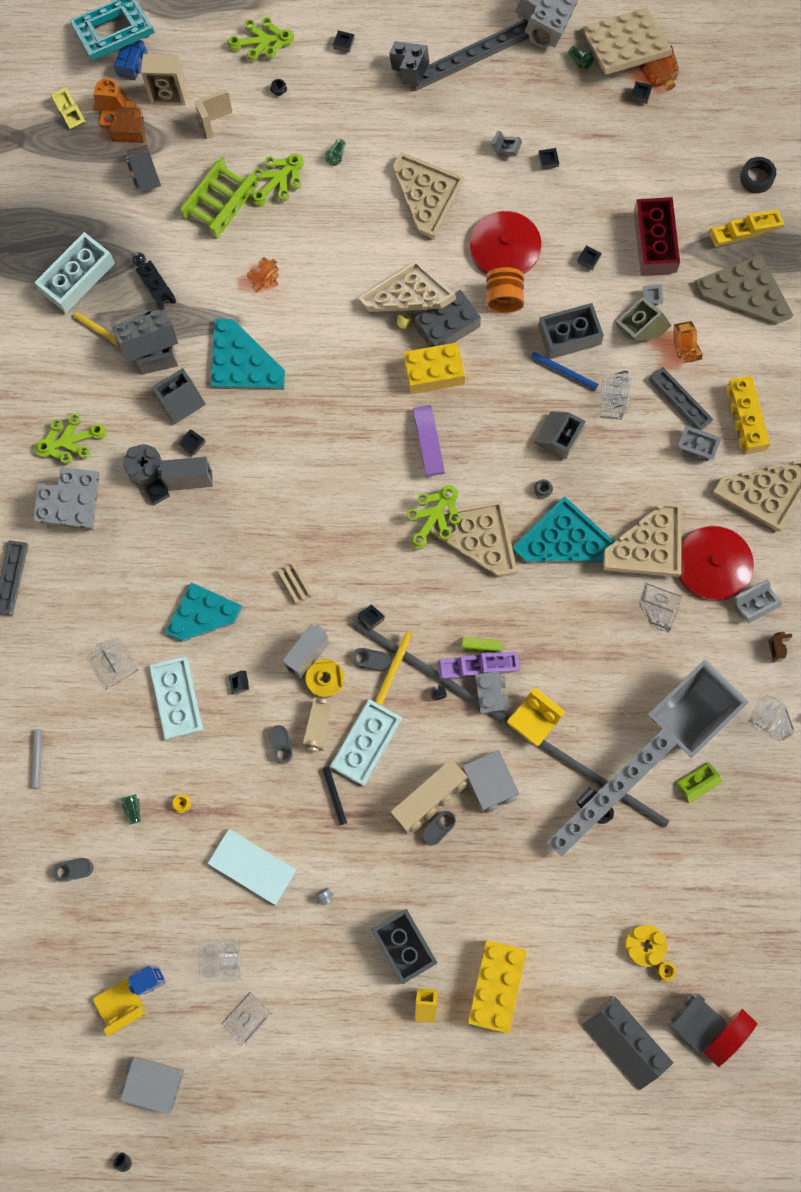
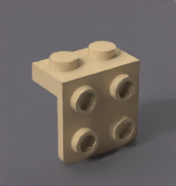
M218 91L213 95L195 101L197 110L195 116L201 134L205 133L207 139L214 137L210 121L232 113L228 91Z

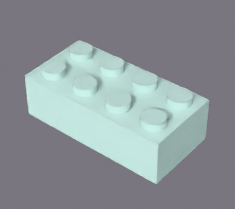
M84 232L34 283L41 294L63 312L67 313L115 262L109 251Z

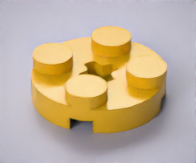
M327 658L319 659L312 663L313 665L307 670L305 678L306 684L313 695L329 698L341 692L345 682L342 667ZM324 673H327L329 677L331 676L328 683L320 681Z
M641 925L629 932L625 941V949L635 964L651 967L659 964L664 959L667 952L666 937L658 928L652 925ZM646 940H649V944L652 947L645 952L641 942L644 943Z

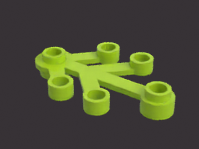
M265 17L261 21L263 29L270 30L275 34L268 35L255 26V22L252 19H247L244 23L245 29L258 37L240 39L237 36H231L228 40V47L231 52L236 53L242 49V46L259 44L255 49L248 50V59L256 61L263 50L267 59H273L282 46L288 47L293 43L294 34L291 30L279 29L272 24V20L269 17ZM276 42L272 47H267L270 43Z
M291 154L287 159L276 160L271 156L265 158L266 168L284 167L282 170L262 171L260 168L253 170V175L261 174L256 176L257 181L272 179L261 191L258 190L253 193L252 201L256 207H263L266 204V196L279 183V199L283 202L289 199L287 175L291 171L292 179L290 184L292 189L297 190L301 187L299 170L304 165L301 155Z
M73 413L69 416V424L61 438L54 441L57 433L64 427L61 420L54 419L51 422L52 429L46 439H41L36 443L35 451L41 457H49L51 455L68 465L73 461L72 455L69 452L62 453L56 450V448L64 447L79 454L81 458L87 459L91 455L89 448L86 446L80 447L74 443L91 437L96 440H102L106 437L107 432L103 425L95 424L90 430L72 435L76 426L81 423L79 415ZM73 418H78L76 422H72ZM60 423L59 427H54L55 424ZM100 428V431L95 433V430ZM44 445H47L46 449H41ZM87 450V454L82 455V452ZM66 456H70L67 461L64 460Z
M446 485L441 488L439 493L431 495L419 494L417 497L418 505L426 506L430 502L439 501L438 505L418 511L410 509L407 512V518L411 522L430 516L420 533L412 537V546L415 549L422 550L426 547V537L437 520L440 528V538L444 541L450 539L451 531L447 528L443 512L446 505H448L450 512V523L452 525L460 523L461 516L457 513L455 506L458 491L454 486ZM450 491L452 495L446 496L445 493ZM424 497L426 501L420 502L419 499ZM415 513L416 517L411 518L409 515ZM457 516L459 519L457 521H453L452 517ZM448 532L449 535L447 537L442 536V533ZM417 538H422L423 541L421 543H417L415 540Z

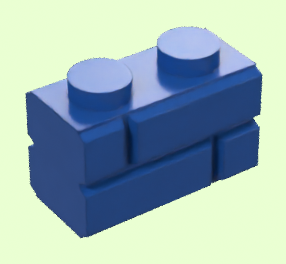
M142 40L120 48L114 64L115 72L119 77L136 80L138 74H141L143 54H148V50Z
M147 966L140 970V972L129 976L130 982H128V987L132 994L146 995L154 991V989L165 985L166 980L158 966Z

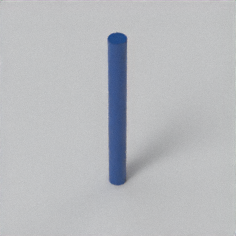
M534 351L530 357L595 391L599 386L598 383Z

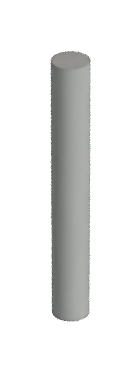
M34 729L32 788L34 789L40 788L42 729Z

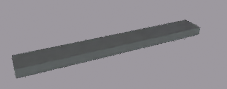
M524 19L429 64L419 87L413 86L414 90L418 91L530 38L529 34L524 32L529 19Z

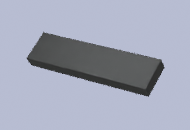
M664 367L649 378L648 381L694 428L702 431L713 422L714 419Z
M8 541L0 576V615L13 617L29 546L26 542Z

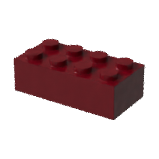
M673 197L636 199L634 219L640 274L677 273L680 265Z

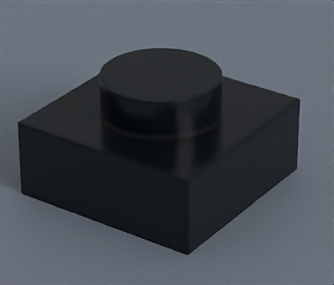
M338 30L333 43V49L350 53L355 35Z
M635 81L630 100L647 104L652 85Z
M556 148L539 150L538 156L541 170L559 167Z
M586 245L578 257L577 263L593 271L602 253Z
M190 429L179 444L195 456L206 440Z
M161 479L144 488L154 505L170 497Z
M371 604L358 614L357 619L369 630H372L384 621L385 615Z
M238 671L229 675L231 695H238L249 690L246 671Z

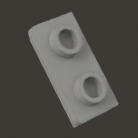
M686 425L678 448H681L680 452L691 455L692 452L698 454V458L704 461L714 460L721 437Z
M769 580L757 583L754 587L740 592L735 597V608L748 623L782 606V601L770 589Z
M499 671L475 675L481 714L506 712L509 702L507 695H504L503 688L506 687L505 677L501 676Z

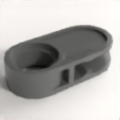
M358 648L353 653L354 664L358 667L385 671L390 666V657L385 652ZM359 653L367 655L365 662L360 663L357 661L356 657Z
M276 725L269 732L273 754L277 762L287 764L293 758L289 733L284 726ZM281 749H286L289 752V756L285 760L278 757V752Z
M450 811L441 812L423 831L425 843L428 845L439 843L455 826V815ZM449 815L452 818L451 825H442V816Z
M77 858L56 864L52 874L57 881L68 882L90 876L94 865L87 858ZM65 866L68 869V875L60 878L58 870Z

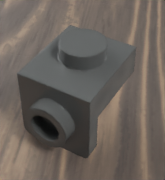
M497 131L492 140V147L498 156H517L522 144L520 137H504L501 131Z

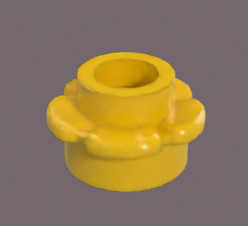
M186 794L176 795L172 801V808L177 813L188 811L191 808L190 797Z
M662 961L658 964L659 967L656 968V974L662 981L669 982L670 979L676 977V967L672 962Z

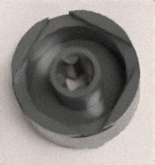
M141 444L130 447L124 457V469L135 484L147 487L160 479L158 467H161L162 458L156 448L150 445Z

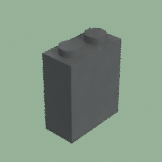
M207 457L162 460L161 467H158L159 478L162 479V483L166 485L168 491L213 487L212 468Z

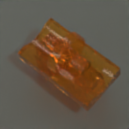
M263 257L258 263V267L262 270L257 273L252 269L247 273V279L252 283L253 289L256 292L263 286L268 288L270 285L273 287L278 285L276 279L279 276L277 273L279 268L276 265L277 261L275 259L270 261Z

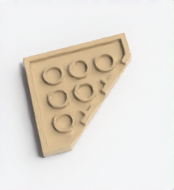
M400 152L393 165V171L418 232L435 239L465 181V177Z
M416 260L358 297V300L368 312L442 309L456 300L454 292Z
M801 459L785 464L780 463L767 466L763 469L749 470L732 476H723L713 495L779 532L801 496Z
M502 500L456 508L457 513L461 516V521L458 525L450 523L449 510L443 511L447 528L451 531L450 539L444 541L440 538L438 520L432 527L431 534L497 577L517 574ZM457 516L452 517L453 521H457L459 519ZM448 532L442 533V536L447 537L449 535Z
M661 503L653 512L645 516L615 543L607 547L604 551L603 570L680 577L682 504Z

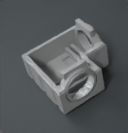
M520 0L515 13L518 14L517 17L519 18L523 16L529 19L524 32L529 34L530 42L543 49H546L548 46L555 48L578 0ZM534 29H545L550 34L551 39L548 41L540 40L536 37Z
M60 467L58 485L38 483L34 522L93 530L100 477L99 471Z

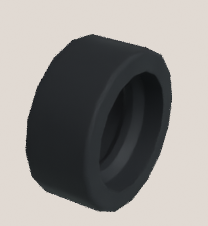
M765 157L750 158L745 163L740 174L742 186L752 193L766 192L771 188L776 178L777 169L774 163ZM752 168H760L768 174L769 178L764 182H756L749 177L748 171Z

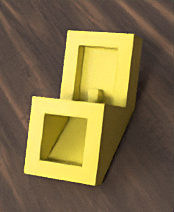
M66 86L50 94L69 129L85 122Z

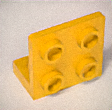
M534 687L522 705L508 719L507 724L534 746L538 747L561 720L566 711Z
M129 978L122 980L93 999L107 1026L103 1029L107 1037L116 1034L148 1014L140 996L131 993L128 987Z

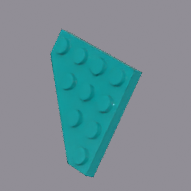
M215 318L211 388L284 390L285 370L234 319Z
M564 496L512 549L525 563L603 562L605 549L615 543V541Z

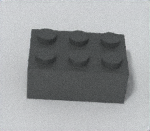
M461 289L455 293L456 300L442 309H428L415 317V328L429 347L455 343L480 327L481 317Z
M593 303L539 318L538 328L549 359L602 344L604 334Z
M163 309L152 311L148 315L138 316L131 321L121 322L111 327L117 345L126 362L178 344L173 325Z
M407 908L371 929L402 985L438 963Z

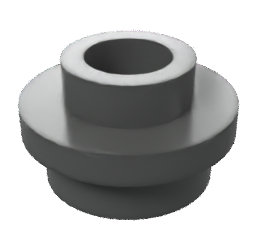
M545 479L536 482L534 492L538 497L547 498L552 494L553 486L551 482ZM545 487L547 491L542 492L540 488Z

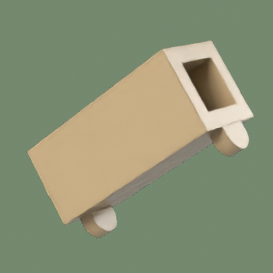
M314 698L303 741L304 746L309 751L318 752L319 750H324L334 709L332 701L322 698Z

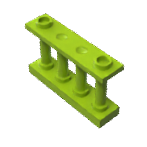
M221 156L218 161L214 162L212 169L189 199L183 202L180 209L183 218L187 220L190 214L196 216L210 225L209 228L212 236L218 239L258 187L256 176L251 173L247 178L238 176L227 169L225 158ZM223 174L240 184V187L237 191L233 192L216 181ZM212 187L229 197L230 200L226 205H222L206 194ZM203 201L220 211V213L213 219L196 209V207Z

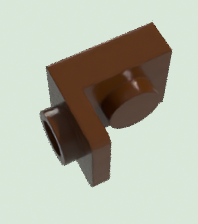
M777 632L768 640L773 663L781 662L786 658L787 648L782 642L789 641L792 638V633Z

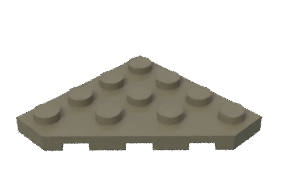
M762 255L697 279L694 283L702 299L707 301L713 300L720 303L721 306L732 310L734 308L738 309L746 315L757 319L760 317L774 325L792 319L794 316Z

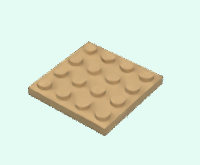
M647 7L581 27L582 34L605 75L672 55V48Z

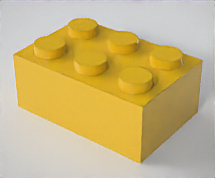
M458 342L404 352V364L410 394L465 385V374Z

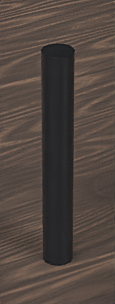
M325 767L322 769L339 824L342 826L347 824V820L330 767Z

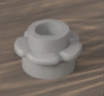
M325 888L315 894L317 899L315 902L326 905L332 901L334 893L329 888Z

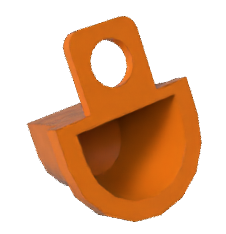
M103 78L95 85L93 109L101 111L99 122L101 126L116 127L119 113H128L129 98L126 92L119 88L113 79ZM112 115L114 119L112 122H105V117Z

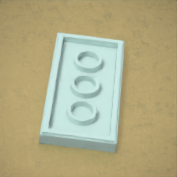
M184 656L149 665L164 739L167 741L204 731L188 657Z
M368 699L329 767L364 787L403 718Z
M228 829L208 862L212 867L274 905H277L297 872L290 865Z

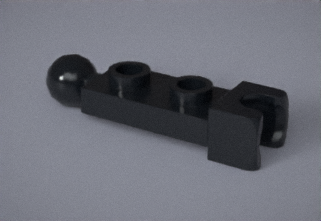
M135 253L132 257V262L139 266L135 270L160 310H165L163 305L165 300H170L173 304H176L174 294L152 261L146 262V256L143 253Z

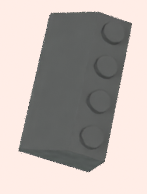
M612 996L583 1023L584 1027L639 1090L659 1078L674 1063L615 996Z

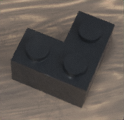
M394 41L389 52L392 70L401 72L402 84L419 87L430 63L428 46Z

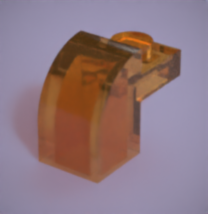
M687 321L674 324V345L678 358H682L684 363L702 360L703 353L697 344V330L693 322Z

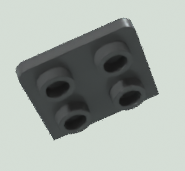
M695 993L694 995L690 994L683 1002L685 1004L680 1011L677 1010L671 1016V1022L668 1025L692 1048L702 1053L724 1028L726 1022L704 1002L705 999L700 994Z

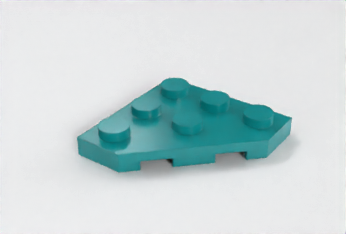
M191 582L165 633L185 642L190 640V638L202 636L221 627L235 624L243 606Z

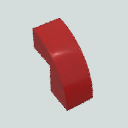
M741 1009L729 1019L722 1032L713 1039L703 1053L717 1067H720L744 1044L758 1023Z

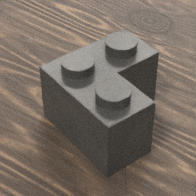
M147 145L128 150V156L125 159L129 171L133 170L135 177L132 178L135 187L140 188L141 193L160 187L161 184Z

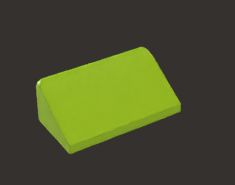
M463 637L462 651L498 653L501 652V640Z
M708 762L677 781L676 784L686 800L691 803L720 785L722 780L721 775Z

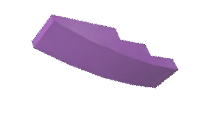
M431 405L413 408L426 477L445 474Z
M517 651L481 653L475 656H460L459 658L439 659L437 661L440 680L475 677L478 674L499 671L500 674L520 671Z

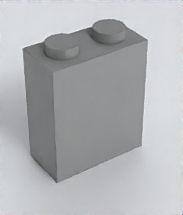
M310 624L282 661L285 668L300 680L303 679L307 670L313 665L312 663L319 658L329 645L328 636L325 634L326 631L319 625L315 627Z
M499 750L463 766L462 769L468 776L467 780L482 812L485 810L488 813L498 809V805L503 802L507 805L517 800L516 796L519 795V791Z
M135 1057L132 1061L130 1060L126 1069V1073H128L127 1080L122 1083L120 1094L122 1095L120 1101L168 1115L172 1113L184 1070L141 1057Z

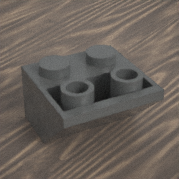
M183 368L151 387L174 424L206 405Z
M551 411L533 443L566 460L581 435L586 421L568 412Z

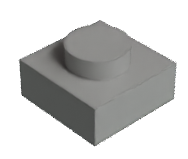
M662 284L643 286L644 297L653 305L663 304Z

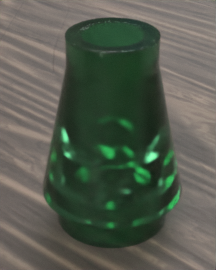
M572 46L568 51V55L572 57L580 69L586 70L592 65L594 58L591 53L576 46Z
M336 139L335 143L326 152L325 160L328 164L337 166L341 163L346 145L344 140Z
M136 794L121 798L122 803L120 805L129 824L141 822L140 798L137 799Z

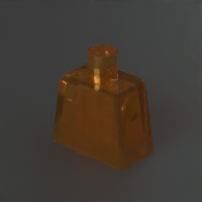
M670 46L672 48L671 56L639 65V69L653 87L656 88L664 85L666 91L675 88L676 84L674 81L677 79L679 72L672 46Z
M129 100L126 102V107L116 108L109 128L112 141L145 143L144 116L141 109L136 108V102Z

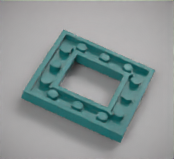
M114 0L70 19L73 29L92 61L100 59L111 52H116L122 47L132 45L138 40L148 38L155 33L153 26L136 0ZM124 14L131 26L100 39L93 27L100 26L104 22L116 19Z

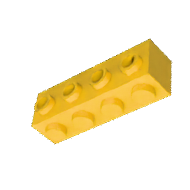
M751 375L730 379L725 387V393L727 398H730V412L732 415L734 414L735 418L734 428L740 437L738 440L739 447L743 449L744 455L766 451L770 446V441L753 377Z

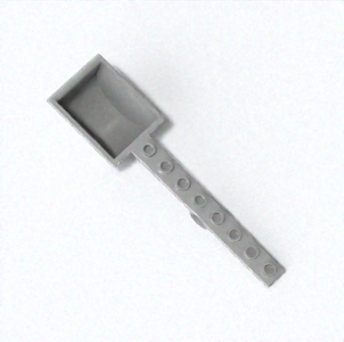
M704 659L648 714L662 730L547 843L562 857L676 744L690 758H693L749 701Z

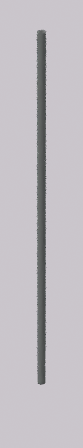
M356 618L353 620L352 626L394 653H397L398 645L373 629L369 630ZM405 652L403 656L405 660L480 707L477 696L451 679L440 680L437 670L409 652ZM502 712L489 713L508 725L507 721L510 717ZM543 740L539 745L602 787L609 782L547 741ZM628 793L621 798L664 827L670 822V820Z

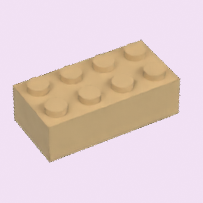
M451 758L391 811L392 817L407 834L410 831L412 833L416 832L422 826L421 821L425 818L427 820L432 818L437 813L436 808L438 806L444 807L452 800L451 795L454 792L459 794L466 787L468 776Z

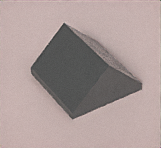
M174 345L136 359L143 375L178 367Z

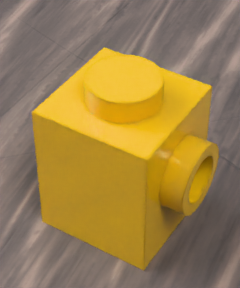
M417 988L415 1022L436 1023L438 990Z

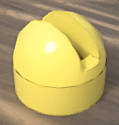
M398 314L397 325L401 329L408 328L412 317L406 314Z

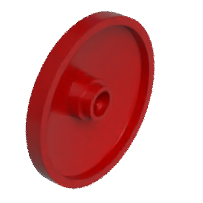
M512 211L494 212L482 218L474 227L470 237V254L476 266L485 274L502 267L515 268L526 274L539 259L542 245L541 236L535 224L526 216Z
M706 526L693 531L682 542L681 575L679 579L684 587L693 595L708 601H723L739 594L749 583L754 569L753 555L746 541L736 532L721 526Z

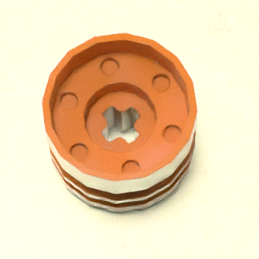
M510 267L489 271L486 275V289L488 290L486 292V307L497 313H512L521 310L524 307V274L522 271Z

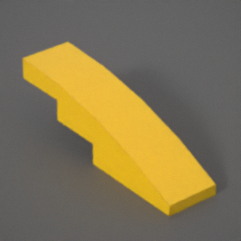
M777 209L748 214L744 219L732 220L727 225L712 227L708 232L715 247L768 233L783 227L785 224Z

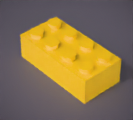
M486 940L468 1024L509 1034L527 950Z

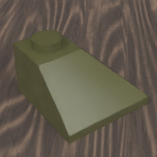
M645 297L638 300L616 321L635 340L659 338L672 326L663 312Z

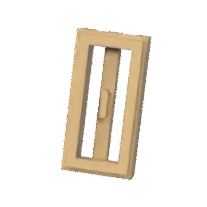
M295 562L289 567L286 566L285 569L278 571L296 605L313 596ZM291 570H295L308 594L304 595ZM288 573L298 593L301 596L299 599L295 595L293 589L291 588L284 574Z

